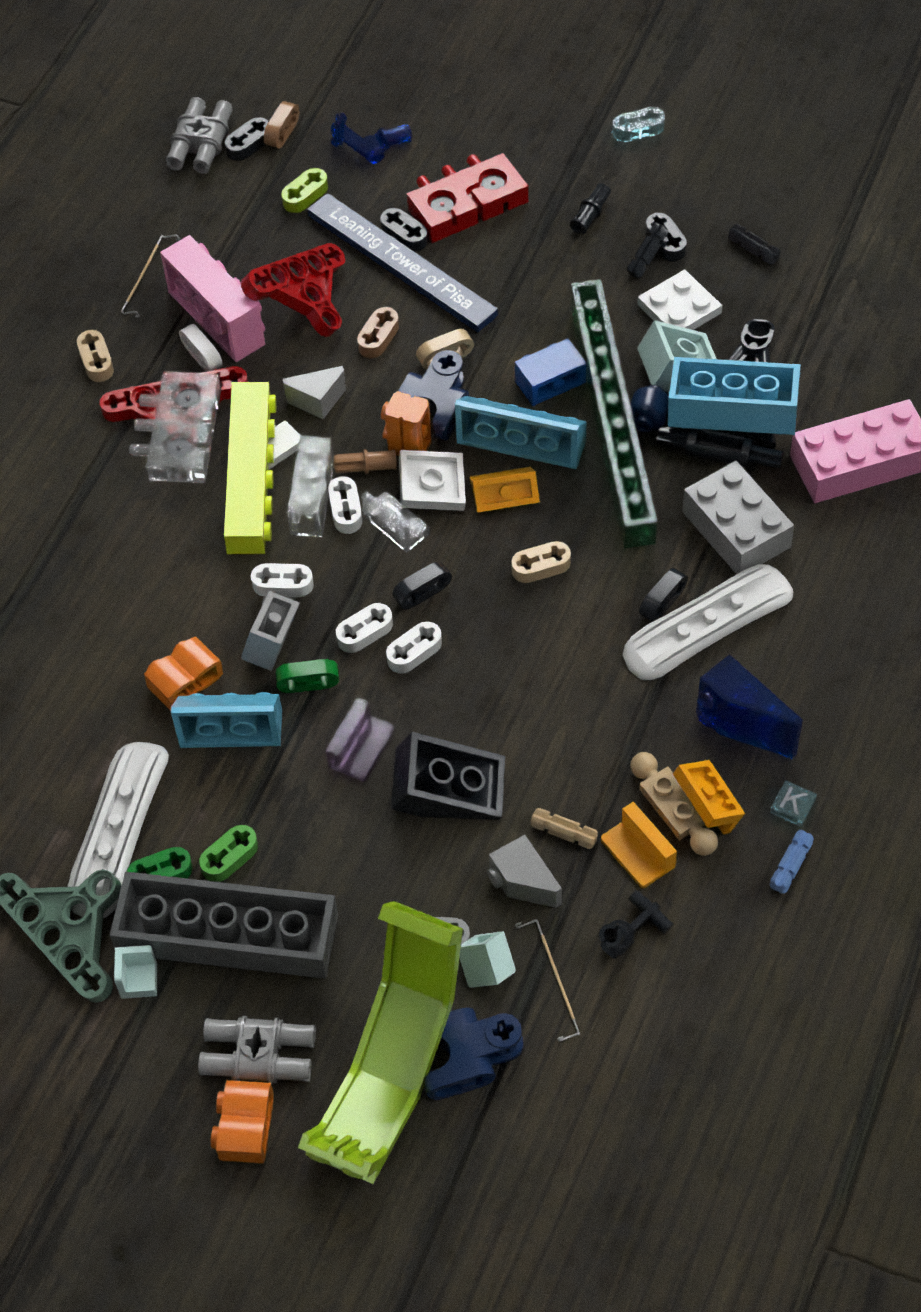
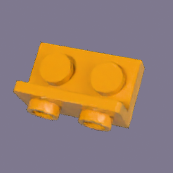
M705 760L679 765L673 775L707 828L718 826L722 834L731 833L745 812L711 761Z

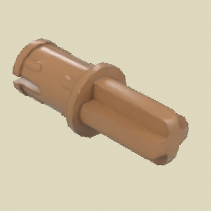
M363 449V453L337 454L333 459L334 470L336 473L364 471L365 474L375 470H396L395 449L377 452H367V449Z

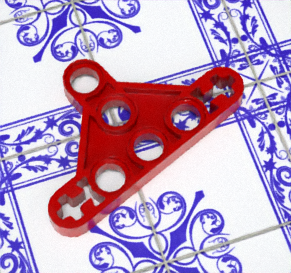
M327 243L251 270L241 280V289L251 300L259 301L270 297L305 315L317 333L330 337L342 325V319L331 302L333 273L345 263V255L337 245ZM308 260L316 266L317 270L310 265ZM290 267L295 269L299 276L295 275L291 271ZM271 273L279 279L280 283L273 279ZM306 291L313 296L315 301L308 297ZM322 316L330 322L331 326L326 324Z
M231 366L105 393L101 397L100 408L103 417L111 422L135 419L170 436L171 441L184 436L193 438L190 443L192 447L188 455L190 456L197 452L200 446L197 430L222 400L231 398V380L237 379V382H248V377L243 368ZM217 382H221L222 387H218ZM202 384L212 385L209 391L200 392L197 390V387ZM194 389L200 395V402L192 409H183L177 405L176 398H169L166 395L172 390ZM143 396L153 398L147 404L137 403V400ZM127 401H131V406H128ZM117 404V408L112 409L111 405ZM177 413L188 415L183 421L172 420V417Z

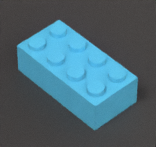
M674 357L668 397V427L795 435L801 364Z

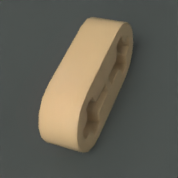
M456 329L423 343L416 351V356L423 368L427 370L433 357L438 352L452 350L463 358L472 351L474 342L466 330Z
M87 330L82 332L77 338V346L87 376L92 381L104 382L114 373L105 340L98 331ZM93 343L96 349L91 351L88 344ZM100 361L102 368L97 369L95 362Z
M555 541L519 551L513 556L511 561L512 575L519 582L530 583L561 574L570 567V548L563 542ZM557 555L558 558L562 559L560 561H556V559L551 556ZM526 563L528 567H531V569L526 570L524 566H521V564Z

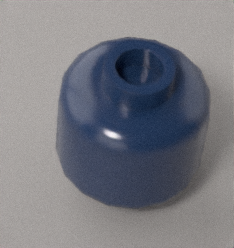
M655 385L639 388L634 392L627 411L628 420L641 432L658 431L660 427L665 426L668 417L669 396L662 388Z

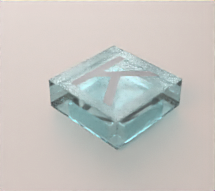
M785 780L771 807L770 813L802 827L816 801L817 794Z

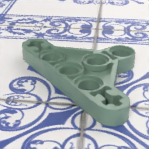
M101 869L92 873L78 887L30 888L24 880L14 873L0 875V905L76 991L94 1003L102 1002L109 997L113 989V982L109 974L100 966L99 956L103 914L119 898L122 887L120 880L110 871ZM103 879H111L112 887L109 893L102 896L97 895V884ZM11 884L14 891L21 897L18 902L8 895L6 890L8 885ZM76 904H85V915L79 920H71V909ZM31 905H37L39 913L36 919L31 922H25L23 914L26 908ZM53 928L59 929V940L53 945H45L44 937L47 931ZM73 952H79L81 954V962L78 967L71 970L67 969L65 961L68 955ZM88 973L98 980L97 983L100 988L97 991L92 990L91 984L82 977L83 975Z

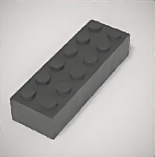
M125 872L110 931V938L114 949L118 947L150 945L156 959L326 979L338 919V910L335 895Z

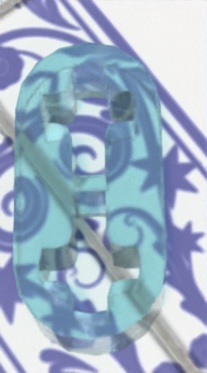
M647 107L620 114L613 120V136L618 141L630 142L657 135L664 129L665 114L656 107Z

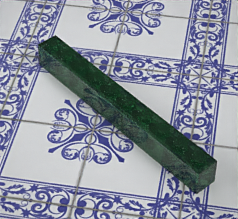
M601 279L571 283L570 307L581 356L586 362L587 384L624 549L656 544L657 518Z

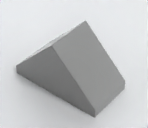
M343 366L283 379L286 402L321 419H324L346 391Z

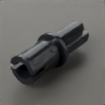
M599 183L590 197L581 202V208L570 222V227L574 232L585 234L593 220L601 215V207L611 194L610 187H607L604 183Z

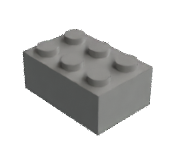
M737 461L684 489L682 512L736 574L752 566L763 564L791 548L794 524Z

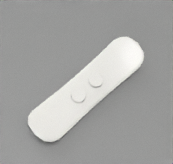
M758 564L747 568L698 598L647 624L632 635L625 644L623 658L628 670L641 680H654L662 677L723 637L787 605L793 598V588L787 579L770 565Z
M133 742L124 745L117 751L110 763L92 820L72 868L68 887H78L92 873L101 869L113 873L122 885L124 874L130 865L151 800L168 763L169 754L164 747L152 743ZM103 879L97 884V895L102 896L109 893L112 887L111 879ZM118 899L104 912L103 918H106L115 910ZM82 903L76 904L71 910L73 913L83 917L86 912V906Z

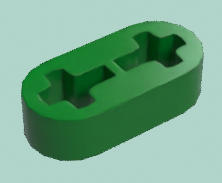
M329 659L287 663L279 666L275 672L276 686L278 690L285 693L328 689L339 683L338 664Z
M172 847L134 861L128 867L127 872H145L151 875L188 879L192 874L193 865L187 850L181 847ZM178 859L181 868L175 870L172 866V861Z

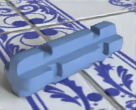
M799 830L794 835L792 844L788 846L778 865V869L770 880V887L773 890L782 894L788 891L792 879L795 878L806 857V853L809 852L813 844L814 837L810 833Z

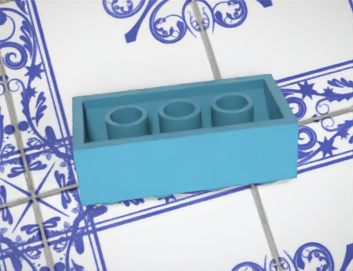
M465 396L457 399L455 402L457 444L577 469L586 443L587 421L578 420L574 417L549 414L545 411L521 408L513 404L507 405L493 402L485 398Z

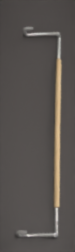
M175 234V235H170V236H164V235H161V236H160V238H159L157 244L155 245V247H154V249H153V251H152V253H151V255H150V257H149V259H148V261H147V263H146V265H145V267H144V269H143L141 275L139 276V278H138V280H137L135 286L133 287V289H132L130 295L128 296V298H127V300H126V303L124 304V306H123V308H122V310H121L122 314L125 315V314L136 313L137 316H135V317H140V315H139V313H138L137 311L125 312V313H124L123 310H124L125 306L127 305V303L130 301V299H131L133 293L135 292L137 286L139 285V283H140V281H141V279H142V277H143L145 271L147 270V268H148V266H149V264H150V262H151V260H152V258H153V256H154V254H155V252H156V250H157V248H158V246H159V242H160L161 238H162V237H163V238H169V237H175V236H176V237L178 238V239H176V241H177V240H180V237H179L178 235Z
M535 919L523 925H520L521 922L515 924L517 929L533 922L537 923L545 950L577 1030V1033L565 1038L563 1036L558 1037V1042L580 1035L573 1011L538 920Z

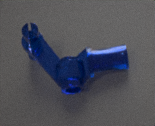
M344 113L335 115V122L331 125L330 129L332 145L338 147V144L341 146L344 142L365 157L371 164L382 161L385 157V150H388L390 146L412 141L411 128L407 123L386 130L382 127L378 129L374 136L368 135L362 138L346 125L347 116Z

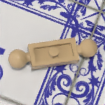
M648 752L636 754L631 760L630 768L637 778L646 779L640 783L642 794L679 841L690 835V846L696 854L701 856L712 854L718 846V838L711 829L702 828L705 825L704 821L679 785L671 769L666 767L657 772L658 763L652 754Z

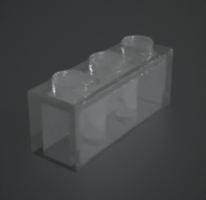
M300 436L287 510L291 535L322 537L329 498L328 487L332 480L334 467L332 438Z

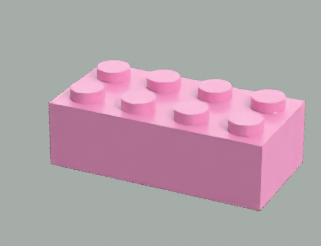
M189 235L160 252L169 294L235 362L265 345L263 333L265 326L261 320L260 312L262 311V306L260 302L251 300L243 293L241 282L236 277L232 278L227 273L221 261H215L210 256L203 243L198 244Z
M910 399L795 432V435L792 437L790 457L814 504L921 472V418Z

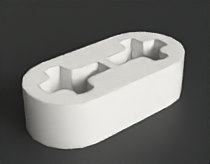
M191 324L179 331L183 345L205 371L215 370L222 366V359L217 349L195 324Z
M335 478L328 487L334 525L339 532L351 534L359 530L362 525V513L357 486L351 478ZM340 490L346 491L347 499L341 500ZM343 511L350 512L351 520H345Z
M265 563L256 566L251 573L253 589L260 596L266 597L268 592L272 591L284 597H304L314 587L312 571L309 567L302 564ZM265 577H271L268 583H262ZM297 578H303L300 584H294Z
M374 603L341 622L336 629V639L339 648L344 652L355 653L390 632L393 627L390 608L385 604ZM373 617H377L378 619H382V618H383L384 621L381 622V623H379V621H377V620L372 621V618H373ZM350 633L352 636L356 635L357 638L345 637V634Z
M428 621L421 622L393 641L386 651L389 668L396 673H407L435 654L442 645L441 630L438 625ZM424 635L427 638L432 636L433 640L424 639L421 641V636ZM399 653L401 656L407 654V659L404 660L401 657L396 659V654Z

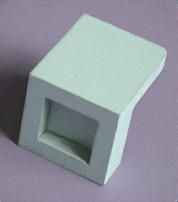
M504 931L475 935L461 944L459 958L470 988L498 985L515 973V965Z
M150 945L115 948L114 980L121 999L157 996V961Z

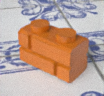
M399 391L395 392L390 402L386 401L381 411V419L386 422L383 430V439L387 440L388 450L395 449L397 456H399L400 450L428 451L432 442L428 400L417 396L411 398L409 394Z

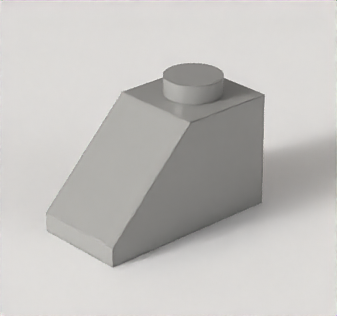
M269 591L250 630L241 659L272 671L298 609L299 602Z
M526 835L489 854L487 875L495 888L501 887L507 897L555 908L562 905L561 886Z

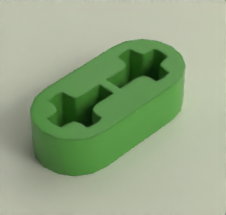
M247 825L234 826L201 854L199 860L201 872L205 879L213 882H222L251 859L258 849L255 831ZM240 839L242 841H245L247 839L248 845H236V840ZM211 861L216 863L221 861L222 867L219 869L215 866L210 867L209 863Z

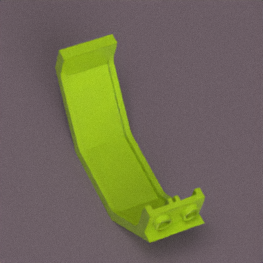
M395 901L383 904L378 919L387 922L382 978L353 1063L322 1120L317 1126L303 1133L298 1148L306 1151L305 1155L312 1160L328 1164L342 1170L351 1177L365 1180L371 1184H374L423 1091L425 1078L430 1071L454 1003L463 928Z

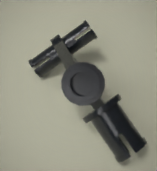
M639 889L633 892L628 900L642 914L631 924L625 920L612 921L610 924L604 925L599 932L601 948L613 959H616L619 955L622 956L633 945L634 934L649 920L662 934H666L674 925L660 911L661 906L656 901L652 903Z

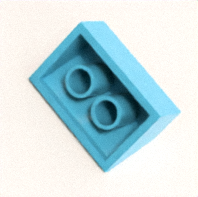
M260 692L255 695H238L235 693L203 695L195 693L189 696H178L171 707V716L180 748L281 746L282 707L279 694Z

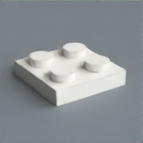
M685 269L638 296L637 305L653 320L691 330L698 328L722 313V304Z
M400 450L401 508L464 511L466 498L463 453Z

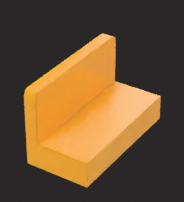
M531 467L469 477L470 484L473 486L477 513L540 502L536 472Z
M634 802L622 808L621 823L601 836L602 844L642 889L661 878L676 866L677 850Z

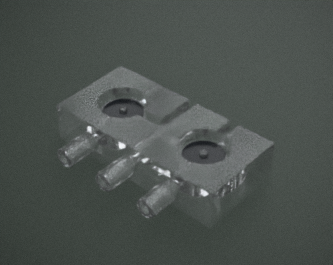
M163 372L159 395L140 394L139 405L157 407L155 419H135V431L152 432L150 444H130L129 453L131 456L148 457L146 468L150 481L206 483L213 442L212 433L215 430L217 409L221 395L219 374Z

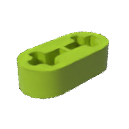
M311 168L287 185L281 194L284 209L291 213L302 212L324 195L328 190L326 172L319 168Z

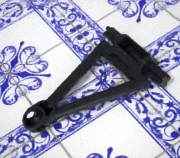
M764 319L749 320L744 325L741 343L727 360L745 361L749 357L755 359V362L770 363L769 349L775 332L773 323ZM664 426L660 427L658 431L657 443L686 449V455L728 464L737 461L743 467H749L750 462L780 468L782 465L784 451L774 449L776 447V437L773 433L680 427L669 428Z

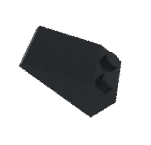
M411 732L396 747L391 810L420 817L500 820L503 809L505 756Z

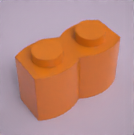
M193 637L187 641L179 642L174 647L171 655L153 661L144 673L147 688L171 711V707L178 696H189L205 690L222 676L223 670L221 660L197 637Z
M227 1080L224 1091L218 1092L216 1110L217 1114H221L219 1126H213L211 1148L216 1149L220 1161L265 1162L274 1101L271 1083Z

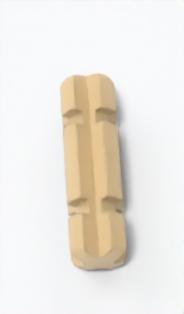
M537 808L531 818L532 827L541 831L548 829L549 834L572 843L575 840L579 841L578 845L588 849L595 845L598 837L596 829L586 825L584 828H581L580 823L557 814L551 816L549 811L542 808Z

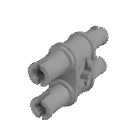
M198 97L190 99L185 114L178 118L176 131L170 137L171 149L166 158V164L169 168L180 170L187 153L197 154L193 162L195 171L202 174L209 172L215 156L220 154L223 139L229 132L227 123L233 111L232 105L224 100L218 101L212 117L202 116L206 109L205 101Z
M243 1015L238 1018V1021L206 1018L204 1024L205 1041L236 1043L237 1049L233 1054L201 1052L198 1063L199 1075L231 1077L232 1081H263L271 1083V1085L277 1083V1080L310 1082L311 1059L279 1057L278 1049H281L282 1046L314 1048L316 1038L315 1025L285 1024L283 1020L277 1017L274 1020L248 1019L247 1016ZM261 1041L262 1047L259 1048L258 1053H256V1057L254 1058L253 1053L256 1052V1049L259 1046V1042Z

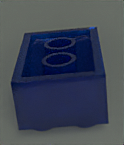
M730 654L700 677L696 713L699 720L706 727H712L722 736L791 759L797 755L803 720Z

